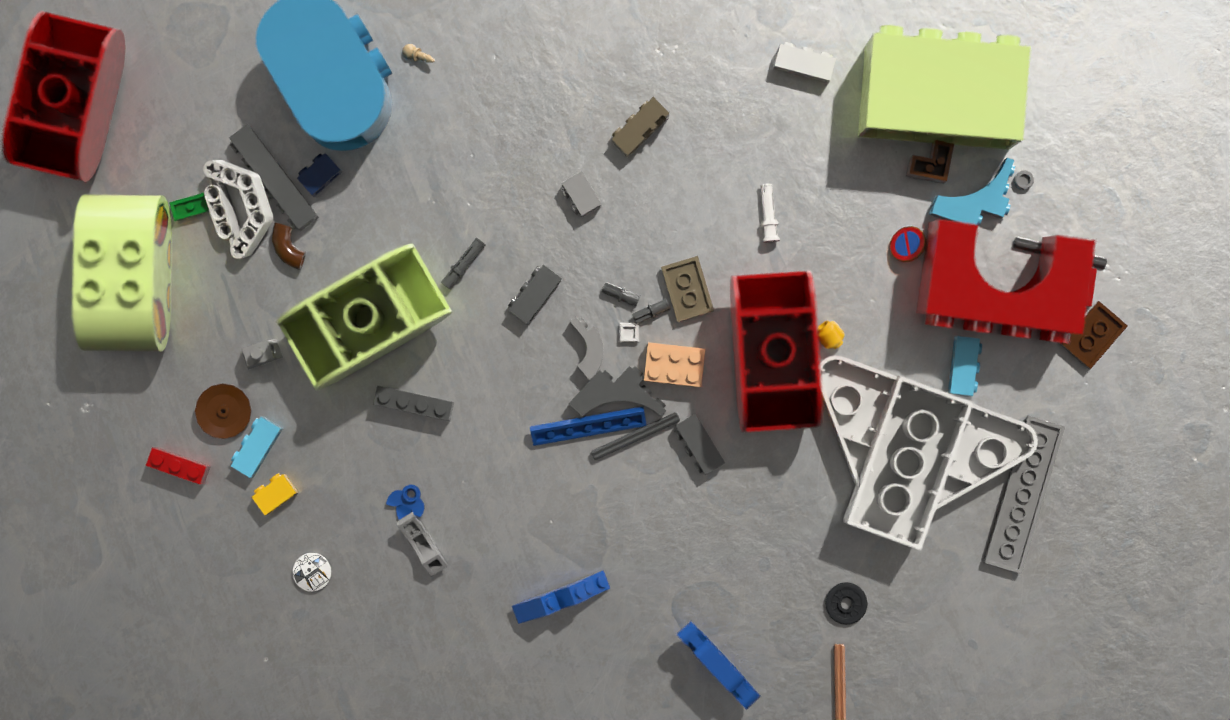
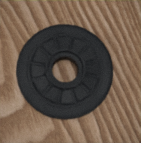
M845 582L835 585L829 591L825 605L828 615L835 622L850 625L858 622L865 615L868 602L864 591L859 586ZM844 598H849L852 601V606L849 609H844L841 606Z

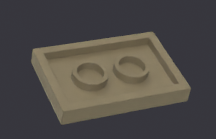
M698 256L661 267L677 322L714 311Z

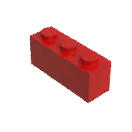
M152 447L146 463L148 467L199 485L205 484L211 467L157 447Z

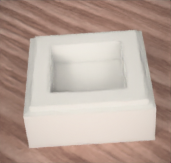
M620 323V342H639V323Z

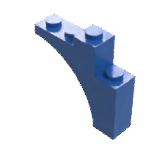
M603 570L566 586L512 605L517 622L520 624L579 604L592 596L610 589Z

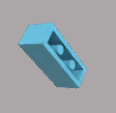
M954 337L948 385L949 394L973 396L977 392L978 381H975L976 374H979L980 362H977L978 354L981 355L982 343H980L979 338Z
M265 417L255 419L251 426L252 432L244 437L241 442L243 447L240 452L236 451L231 459L233 462L231 467L249 478H254L283 430L282 427Z

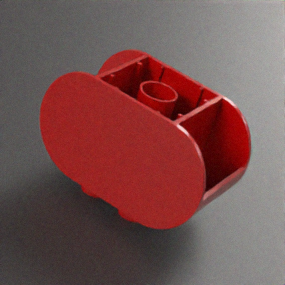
M41 11L35 16L25 38L3 128L2 151L4 159L8 164L87 182L92 178L104 151L123 74L125 36L122 30Z
M800 271L731 276V322L737 406L741 432L821 427L822 384L816 300L811 272Z

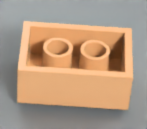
M648 342L644 381L701 388L706 349Z

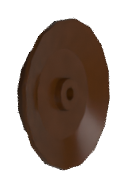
M222 383L213 385L202 392L196 403L195 415L197 423L205 433L215 438L226 439L235 437L245 429L250 421L251 406L249 399L242 390L234 385Z

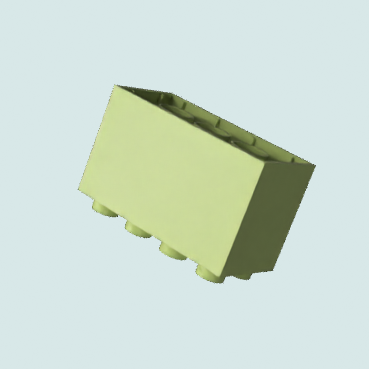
M883 25L880 26V32L874 33L865 45L858 137L933 143L935 140L960 146L1007 150L1023 141L1031 46H1020V37L999 35L996 38V42L985 43L981 42L980 33L959 32L957 39L949 40L942 39L943 31L938 29H919V35L903 36V27Z

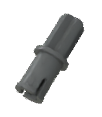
M605 283L602 289V293L618 299L619 302L621 300L635 307L640 298V295L625 290V287L622 289L610 283Z
M665 298L653 305L648 304V307L633 313L632 317L635 323L638 324L651 317L656 318V315L671 310Z

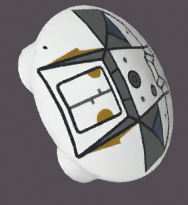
M318 553L302 555L293 567V578L296 584L306 591H318L324 588L332 575L329 562Z

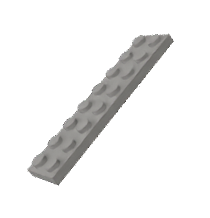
M1031 416L1026 417L1025 423L1036 432L1038 439L1037 448L1030 457L1011 468L983 562L1022 574L1065 429L1064 426Z

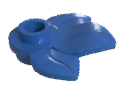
M412 484L405 486L403 490L392 492L386 502L389 506H397L396 513L399 520L411 512L421 517L425 508L423 501L420 499V489ZM410 490L414 491L415 496L413 498H410L408 496V492Z

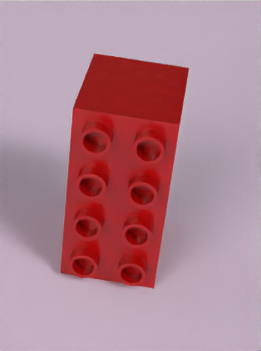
M940 219L928 223L916 313L926 314L925 325L953 328L954 320L958 318L964 319L963 330L992 333L993 323L1002 324L1001 335L1031 338L1032 329H1039V340L1070 344L1071 334H1083L1096 240L1060 235L1042 237L1039 263L1033 277L1021 288L1012 292H1004L987 283L977 268L975 245L978 224Z

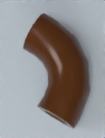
M274 223L272 243L275 253L283 263L301 270L306 252L295 248L292 244L291 233L293 228Z

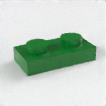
M204 193L169 202L174 221L210 212Z

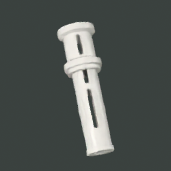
M773 184L760 185L764 221L761 223L762 227H764V243L780 241L777 232L779 222L775 219Z

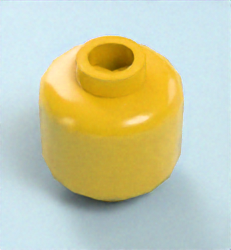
M827 320L818 326V340L824 348L837 349L843 344L842 340L845 334L835 321L829 322Z

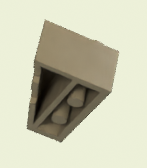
M654 97L643 103L639 108L640 111L636 115L632 114L625 121L627 124L622 129L619 127L612 134V143L627 158L669 118V112Z

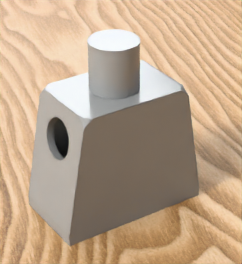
M276 339L265 340L242 349L248 369L282 358Z

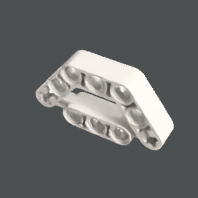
M223 160L208 161L205 163L203 170L209 179L210 185L206 187L204 196L216 233L220 238L229 240L231 246L230 253L234 258L249 257L254 253L273 221V214L261 177L255 172ZM231 171L234 173V179L231 178ZM248 177L251 179V185H250V186H249V184H248V182H247ZM224 183L236 187L240 191L248 215V219L241 230L228 189L224 186ZM215 189L218 191L217 197L215 196ZM254 196H256V198H257V203H256V204L254 203V200H253ZM221 208L224 210V215L221 214ZM260 214L263 216V222L259 219ZM227 226L230 228V233L227 232ZM250 230L253 231V238L250 236Z

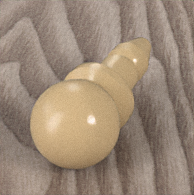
M407 44L403 47L402 53L407 59L435 62L434 58L428 54L426 55L413 44Z

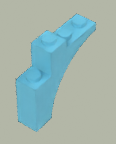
M1010 158L1004 159L1001 168L993 180L975 193L960 197L937 195L929 215L948 221L978 224V226H980L983 215H980L981 212L1000 219L1004 215H1008L1011 205L1008 204L1009 198L1003 197V194L1006 195L1009 189L1007 181L1009 176L1012 177L1014 173V160Z

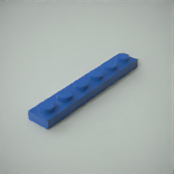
M642 406L530 426L533 446L647 425L644 407Z

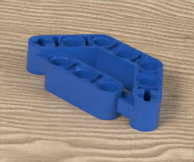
M692 621L677 633V636L746 710L761 697L739 670Z

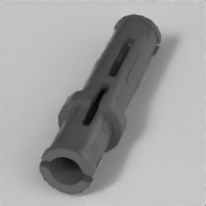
M476 237L458 262L450 267L451 270L441 283L451 290L456 281L464 276L467 267L486 244Z

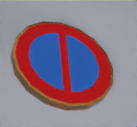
M913 226L903 227L898 230L890 241L892 256L904 263L912 262L919 258L926 247L924 233L919 228Z

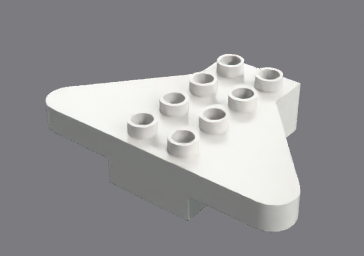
M842 356L827 357L820 362L822 399L855 483L853 494L842 521L847 524L921 550L936 509L1024 461L1037 448L1038 439L1036 432L1031 426L1019 420L974 405L971 401L902 376H894Z

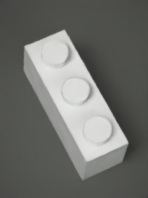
M788 42L780 44L773 69L825 83L830 82L836 61L832 54L826 52L817 54L811 48H795L796 45Z

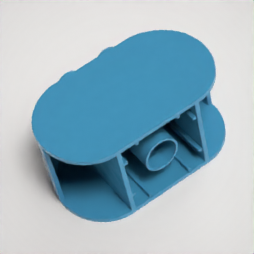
M279 0L266 11L260 20L256 32V47L299 124L318 144L330 150L351 151L368 145L383 132L389 122L392 111V97L384 78L393 73L377 47L369 52L365 48V45L372 42L373 39L359 15L356 14L348 19L342 8L333 0Z

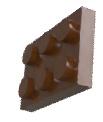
M1097 301L1085 315L1083 334H1071L1070 344L1061 343L1060 345L1088 369H1091L1128 325L1100 301Z

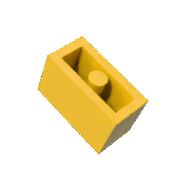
M278 473L269 479L271 483L266 487L261 485L254 490L255 495L252 496V499L264 515L270 514L299 493L286 474L280 476Z

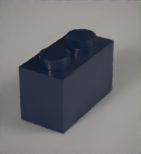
M326 153L317 155L312 160L314 163L310 167L306 166L298 173V181L313 197L319 194L342 173V170Z

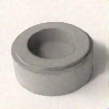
M1026 170L1018 172L1014 177V184L1020 190L1029 189L1034 183L1033 175Z

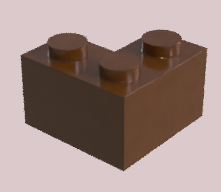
M935 140L932 143L929 158L912 155L909 160L906 176L942 184L947 182L954 143Z

